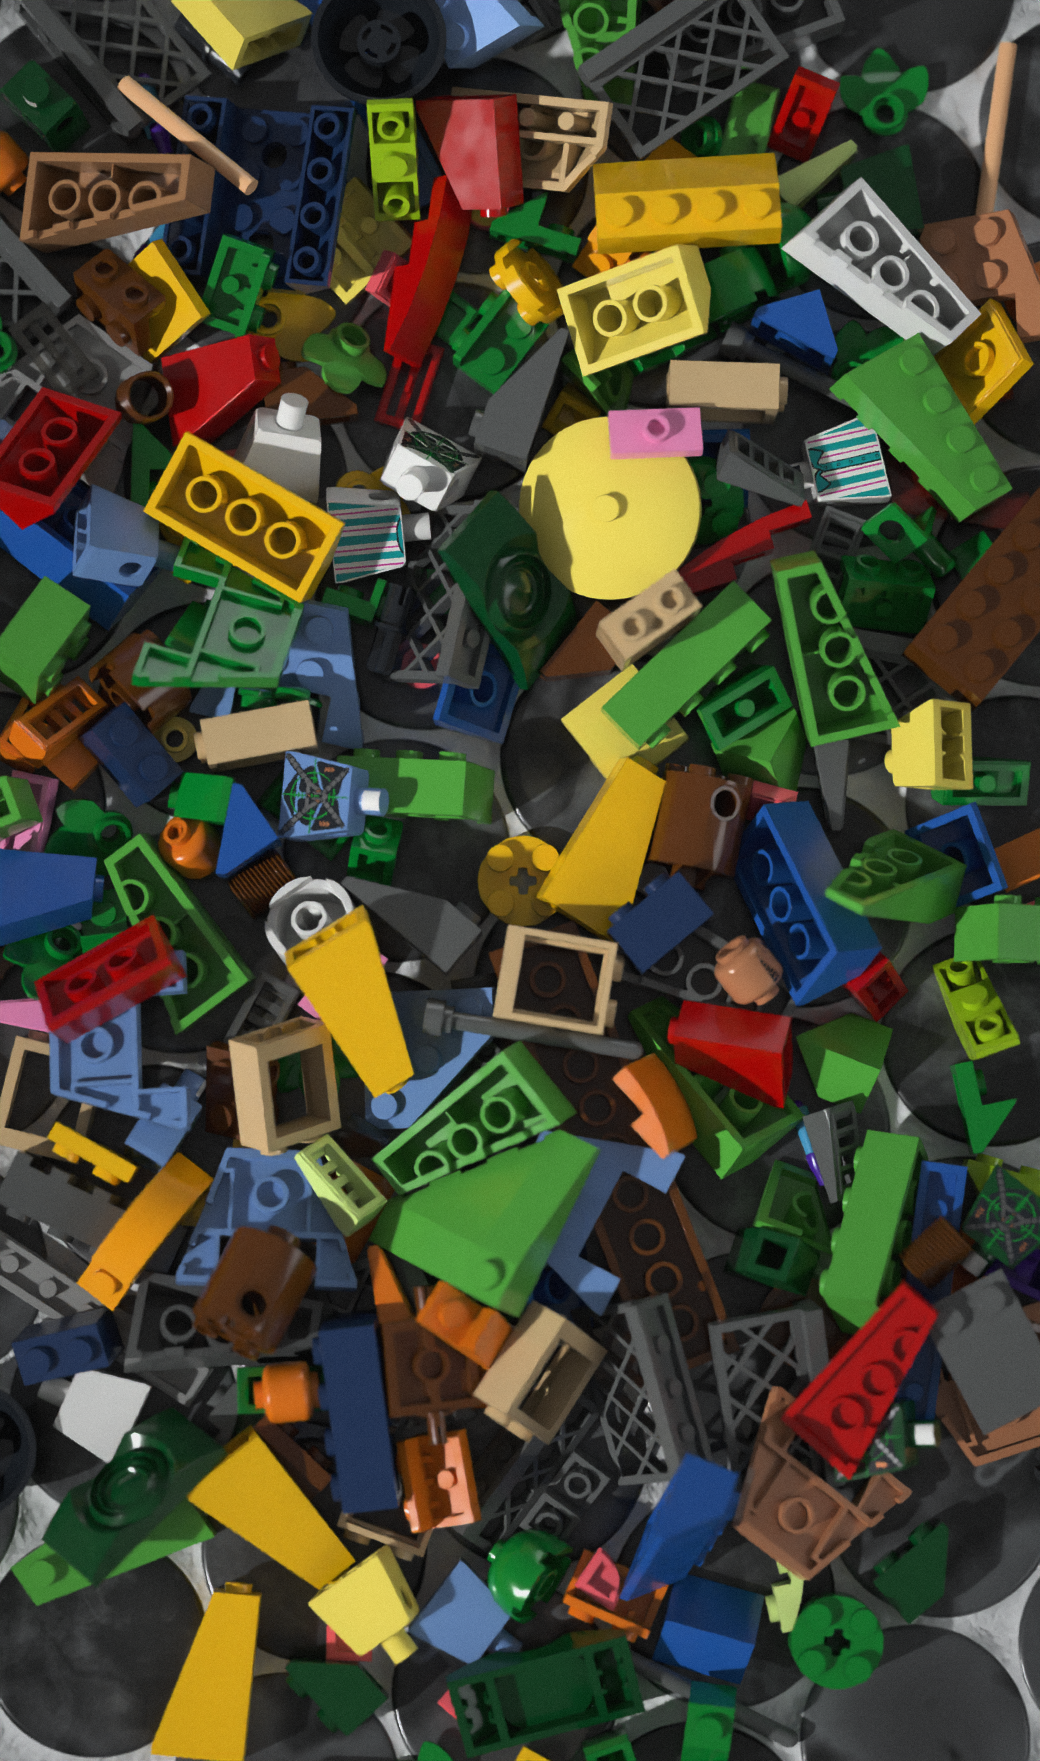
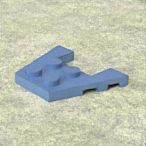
M309 599L302 602L304 604L303 617L279 685L308 688L312 693L329 696L331 699L322 742L351 749L363 748L364 732L361 725L360 699L355 677V659L349 610L346 607ZM201 687L190 706L189 712L209 717L232 714L237 687Z
M175 950L174 952L187 975L186 953L183 950ZM187 977L153 996L187 994ZM140 1003L68 1044L49 1031L51 1094L180 1130H191L190 1089L188 1087L143 1089Z
M542 1131L536 1143L543 1141L544 1136L552 1132ZM575 1136L601 1149L550 1253L547 1263L596 1314L602 1316L621 1279L579 1257L583 1245L623 1171L666 1193L685 1156L675 1152L662 1159L652 1148Z
M226 1148L206 1198L205 1206L190 1238L188 1249L177 1271L176 1285L205 1286L220 1258V1240L231 1239L237 1227L246 1226L266 1232L269 1225H275L291 1232L301 1242L317 1243L315 1290H357V1280L347 1252L344 1236L331 1219L294 1159L301 1150H288L280 1155L265 1156L260 1153V1150L254 1148ZM321 1158L316 1160L320 1166H323Z

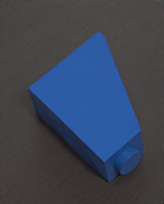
M0 849V946L92 919L93 903H102L105 881V875H96L97 858Z

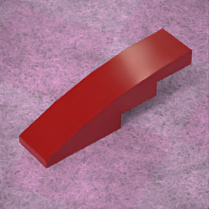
M447 175L434 177L428 219L414 222L409 264L395 267L384 351L412 367L420 366L441 322L458 275L469 235L473 210H462Z
M807 500L803 502L802 506L792 505L766 515L719 540L677 571L695 597L724 589L733 581L736 583L737 576L734 566L771 555L775 549L771 538L772 535L809 524L812 515Z

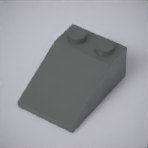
M560 328L488 399L485 411L476 409L468 435H470L469 443L474 444V454L482 457L481 460L526 474L561 369V359L565 356L568 348L569 330Z
M346 876L341 882L343 888L446 976L450 974L482 936V930L477 926L481 922V918L461 901L454 907L447 900Z
M1002 1269L932 1304L939 1313L929 1333L983 1435L1040 1407V1342Z

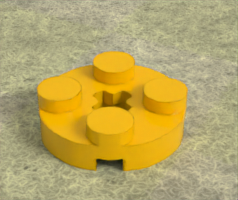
M511 239L496 251L494 256L495 264L489 268L490 276L498 287L508 290L518 303L517 310L526 323L531 326H535L540 321L545 324H551L564 314L557 295V289L563 287L561 281L548 262L535 249L531 248L525 253L517 247L523 241Z
M531 836L510 837L492 847L481 863L478 873L479 895L490 913L505 924L519 927H531L541 924L555 914L556 911L536 899L535 895L559 858L557 850L541 839ZM518 869H527L528 876L536 877V885L528 887V894H519L517 886H510V877H516Z

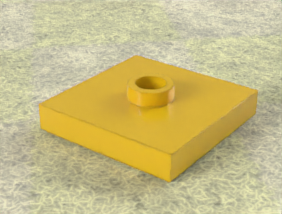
M163 239L151 242L128 264L166 297V306L148 319L152 347L142 354V357L151 364L158 362L211 314Z
M991 298L978 310L981 315L952 343L941 349L934 356V359L974 425L1034 365L1000 302Z

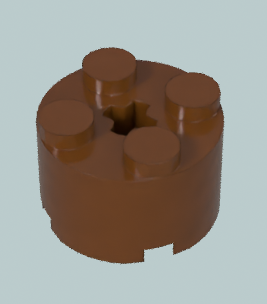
M146 629L141 634H130L89 669V678L91 683L99 679L104 689L98 695L110 705L109 711L126 702L154 735L190 704L192 697L190 687H138L132 685V674L144 642L164 647L160 639L152 631Z

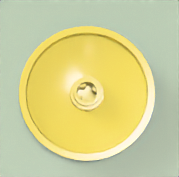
M598 417L580 421L563 429L539 450L529 465L522 483L519 513L536 532L539 554L548 570L568 590L590 598L614 600L637 596L673 569L677 571L681 567L697 539L701 522L702 502L698 480L687 457L611 460L608 417Z

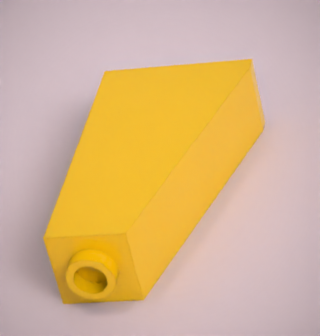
M635 755L633 760L629 757L618 760L535 895V898L569 920H574L577 925L599 939L608 942H614L606 933L613 926L608 918L628 901L633 904L666 781L656 775L659 769L638 755Z
M361 905L284 952L287 969L374 1098H377L385 1092L386 1094H392L403 1088L408 1083L409 1077L414 1075L370 919L366 909Z
M251 1425L223 1446L228 1454L186 1497L193 1504L320 1590L326 1584H335L342 1575L350 1570L349 1566L356 1562L258 1433Z
M225 1581V1588L215 1589L152 1743V1755L213 1761H244L262 1592L252 1591V1583Z

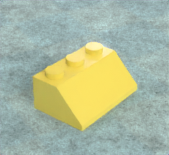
M677 244L557 289L583 376L592 375L700 336L708 331L711 287L698 245Z

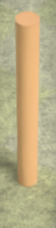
M1001 42L999 44L975 215L994 212L1017 52V44L1011 42Z
M125 76L119 82L118 90L205 162L214 167L216 171L244 194L250 195L256 189L258 181L134 79L130 76Z

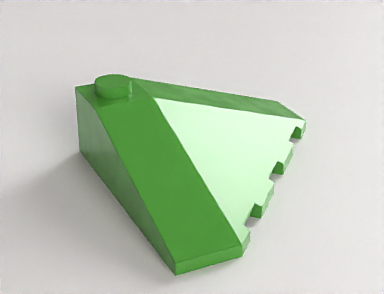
M557 1130L545 1135L543 1141L523 1149L515 1147L488 1158L487 1163L466 1172L458 1170L429 1182L430 1186L409 1195L403 1193L389 1198L368 1240L483 1302L520 1317L601 1149L562 1130Z

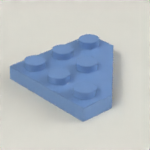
M497 988L391 992L414 1075L409 1077L408 1083L400 1090L392 1094H386L385 1092L377 1098H374L365 1084L366 1130L411 1127L426 1114L428 1109L442 1094H446L469 1068L468 1064L495 1038V1036L453 1029L451 1034L442 1032L441 1037L422 1034L428 998L447 1000V1005L455 1006V1011L493 1017Z

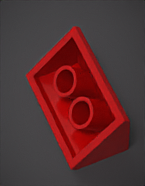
M42 387L0 444V509L22 530L55 513L122 420V413Z
M153 914L34 981L47 1028L53 1035L68 1044L187 977L160 923Z

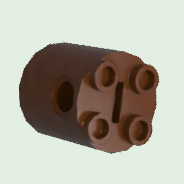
M666 763L662 778L666 783L650 838L646 861L665 867L670 878L679 871L694 890L704 891L706 880L710 877L734 879L754 779L736 774H727V777L717 775L715 768L703 765L689 764V767Z
M269 1225L266 1232L246 1226L237 1227L193 1307V1313L196 1318L192 1326L208 1337L217 1338L219 1335L234 1343L232 1349L249 1360L257 1361L261 1353L274 1354L317 1273V1267L313 1261L298 1249L301 1245L300 1239L291 1232L275 1225ZM241 1306L246 1309L248 1315L243 1312Z

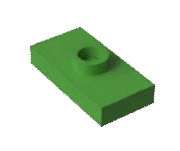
M754 82L732 97L718 156L765 153L780 88Z

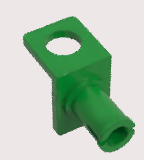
M893 502L862 525V531L894 564L912 552L938 579L946 575L957 562V557L932 534V526L937 513L933 506L912 520ZM893 520L902 525L897 540H889L880 533L879 526L881 523Z

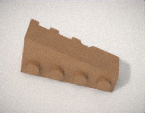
M30 152L19 241L44 253H49L210 213L215 168L191 154Z

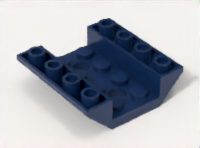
M185 95L181 119L258 181L256 189L250 195H246L215 170L210 213L165 224L163 241L189 281L207 285L224 233L254 243L259 237L270 234L274 241L272 249L277 251L273 263L280 265L272 290L264 289V292L304 295L330 288L357 113L355 108L311 105L310 113L239 108L227 98ZM178 140L176 154H191L205 162ZM277 147H285L287 150L286 161L278 168H270L268 156L271 151Z

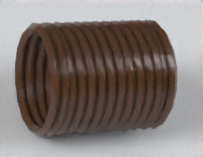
M140 372L123 381L116 390L114 399L116 410L121 412L122 418L130 424L145 425L167 415L172 408L174 401L173 387L169 380L158 372ZM135 381L147 382L157 392L159 403L153 416L142 415L133 407L130 400V391Z
M273 848L267 852V855L264 854L255 863L252 862V865H249L244 871L241 870V873H237V876L231 877V881L228 880L227 884L253 920H257V917L261 918L262 914L269 912V904L275 893L285 884L297 878L277 850Z
M939 1215V1218L935 1219V1223L931 1222V1226H928V1229H924V1232H921L918 1238H914V1241H911V1245L908 1244V1247L904 1248L902 1253H898V1257L926 1288L933 1290V1287H936L940 1280H944L947 1274L954 1271V1267H957V1264H961V1261H964V1258H967L970 1252H973V1247L943 1215Z

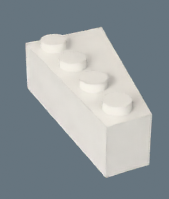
M862 177L836 196L781 248L905 340L919 333L932 355L952 343L981 315L978 309Z

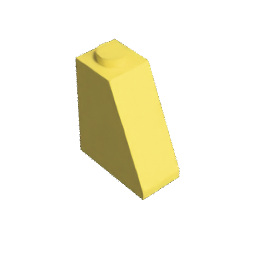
M170 0L232 70L300 46L312 16V12L306 6L295 0Z

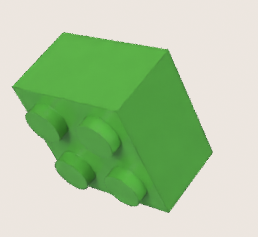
M44 576L0 636V682L35 705L43 694L47 696L52 695L64 677L61 670L69 658L76 661L89 643L90 639L86 636L92 626L88 622L90 605Z

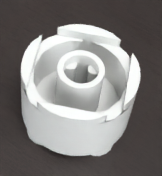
M311 876L300 877L285 884L272 897L269 904L270 911L267 922L265 921L266 936L286 965L284 952L357 907L345 889L337 882L327 878L322 880L312 879Z

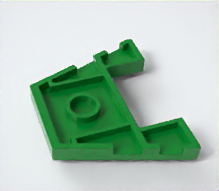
M184 536L173 565V576L216 588L192 654L144 642L132 674V685L138 687L277 688L303 617L304 604L295 601L258 578L250 577L234 567L229 561L211 553L198 543Z

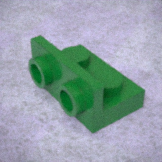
M503 290L500 295L493 291L478 311L483 316L473 330L466 326L451 346L456 351L453 355V365L493 395L510 379L550 326V324H545L541 321L535 326L526 323L517 310L518 303L508 290Z
M861 554L857 557L842 555L839 565L844 578L838 598L853 627L919 634L924 628L936 590L928 568L910 559H904L894 564L890 560H881L867 554Z

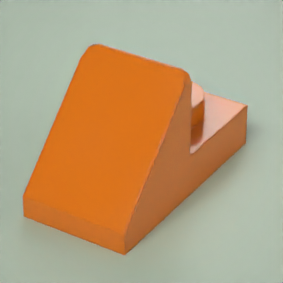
M444 1281L437 1283L415 1319L419 1324L486 1370H489L513 1332V1329L498 1311L481 1307Z

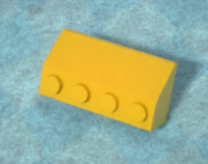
M775 153L593 164L598 254L661 251L677 244L698 245V248L780 243L782 220Z
M188 431L185 432L143 512L299 603L311 599L333 560L345 526V522Z

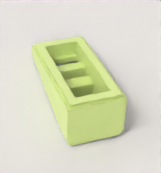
M849 140L778 176L780 201L802 208L838 175L840 168L849 165L855 159L857 145L852 140Z
M328 1133L298 1152L294 1157L331 1219L346 1238L371 1222L387 1203L386 1198ZM325 1155L329 1162L320 1166L316 1160ZM334 1171L338 1176L335 1180L329 1176ZM344 1187L348 1192L347 1195L342 1190Z

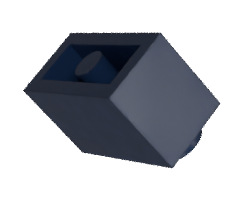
M126 702L111 709L78 738L136 808L152 800L184 772Z
M664 871L644 888L645 892L649 895L636 907L628 901L608 918L613 926L606 933L614 943H618L619 949L641 975L714 914L679 871L671 878Z
M108 1307L27 1325L11 1342L24 1386L108 1367L124 1349L113 1312Z

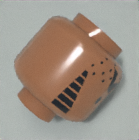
M739 936L727 943L715 956L718 961L714 968L715 977L737 1004L745 1005L755 1001L759 1006L771 1000L778 993L779 987L776 984L783 974V969L780 962L761 939H747L745 936Z

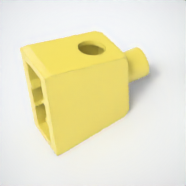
M931 699L898 719L901 727L891 729L892 749L888 750L884 757L885 767L888 772L893 774V783L896 787L924 790L973 789L970 703Z
M387 1544L348 1570L335 1584L331 1583L322 1588L308 1602L313 1611L360 1656L381 1643L394 1663L398 1664L418 1649L403 1627L408 1625L420 1612L419 1605Z

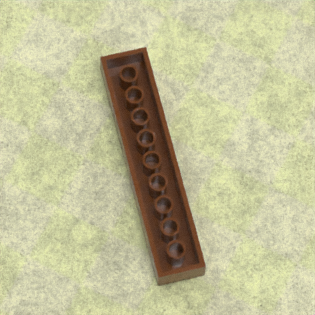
M574 920L547 930L549 932L580 937ZM524 942L513 1008L592 1022L599 983L587 952ZM504 947L488 953L498 982ZM614 1024L613 1028L604 1026L602 1036L619 1038ZM522 1041L577 1112L561 1124L555 1126L556 1131L562 1130L574 1136L652 1148L631 1126L643 1112L613 1080L625 1066L629 1065L627 1058ZM623 1171L593 1226L611 1274L621 1279L616 1287L621 1301L644 1299L653 1294L667 1292L688 1370L713 1361L708 1323L728 1319L676 1182L673 1179L665 1193ZM733 1331L721 1333L724 1352L731 1354L740 1350Z

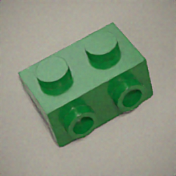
M224 233L202 298L211 314L202 323L235 334L234 338L248 335L250 332L257 334L266 308L259 306L264 289L272 290L280 265L273 263L277 251Z

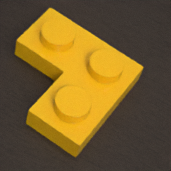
M59 1121L55 1122L47 1136L48 1139L56 1143L52 1151L75 1164L80 1157L96 1165L92 1172L94 1175L114 1186H119L122 1180L126 1183L133 1182L141 1168V1165L103 1144H98Z

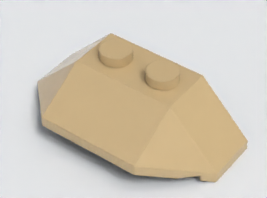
M452 87L451 95L517 94L523 188L570 193L607 149L613 103Z

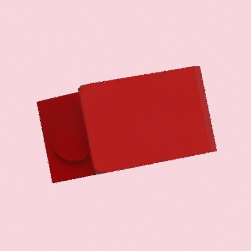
M798 66L768 140L767 147L804 163L809 161L832 108L840 83Z

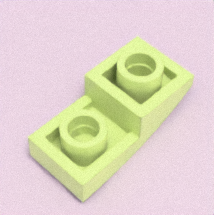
M777 1562L779 1574L788 1573L789 1580L771 1583L773 1594L765 1596L770 1623L779 1622V1627L782 1633L793 1629L801 1603L804 1580H800Z

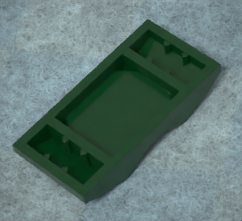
M490 491L438 548V552L518 687L528 690L541 675L540 670L578 624L577 613L570 591L548 570L541 558L536 532L498 491Z
M173 1407L155 1414L124 1434L112 1460L102 1467L96 1477L68 1491L53 1515L42 1540L97 1588L228 1453L221 1445Z
M602 1629L569 1632L541 1648L526 1652L491 1653L445 1677L467 1758L646 1712L625 1630Z

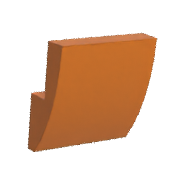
M654 1052L625 1066L613 1078L617 1085L643 1112L631 1126L662 1159L688 1146L697 1138L695 1123L686 1099L672 1074Z

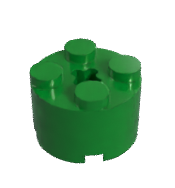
M746 245L723 247L719 250L721 257L704 264L711 287L708 327L718 324L721 332L729 330L732 321L743 324L751 320L757 308L764 306V302L769 298L773 302L780 301L781 297L758 247H746ZM709 331L700 335V337L709 336Z
M821 1592L807 1600L799 1607L793 1629L788 1632V1645L795 1663L809 1680L825 1688L846 1689L867 1681L877 1668L883 1653V1633L878 1619L862 1601L845 1592ZM840 1629V1633L847 1641L845 1644H839L836 1651H832L829 1644L824 1641L825 1636H833L834 1630Z

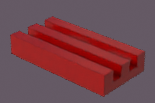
M432 344L429 345L426 353L433 356L412 420L420 424L422 423L445 352L444 348ZM394 357L374 422L381 425L386 424L400 430L405 421L404 417L422 362L420 366H411L394 417L388 415L387 412L404 363Z

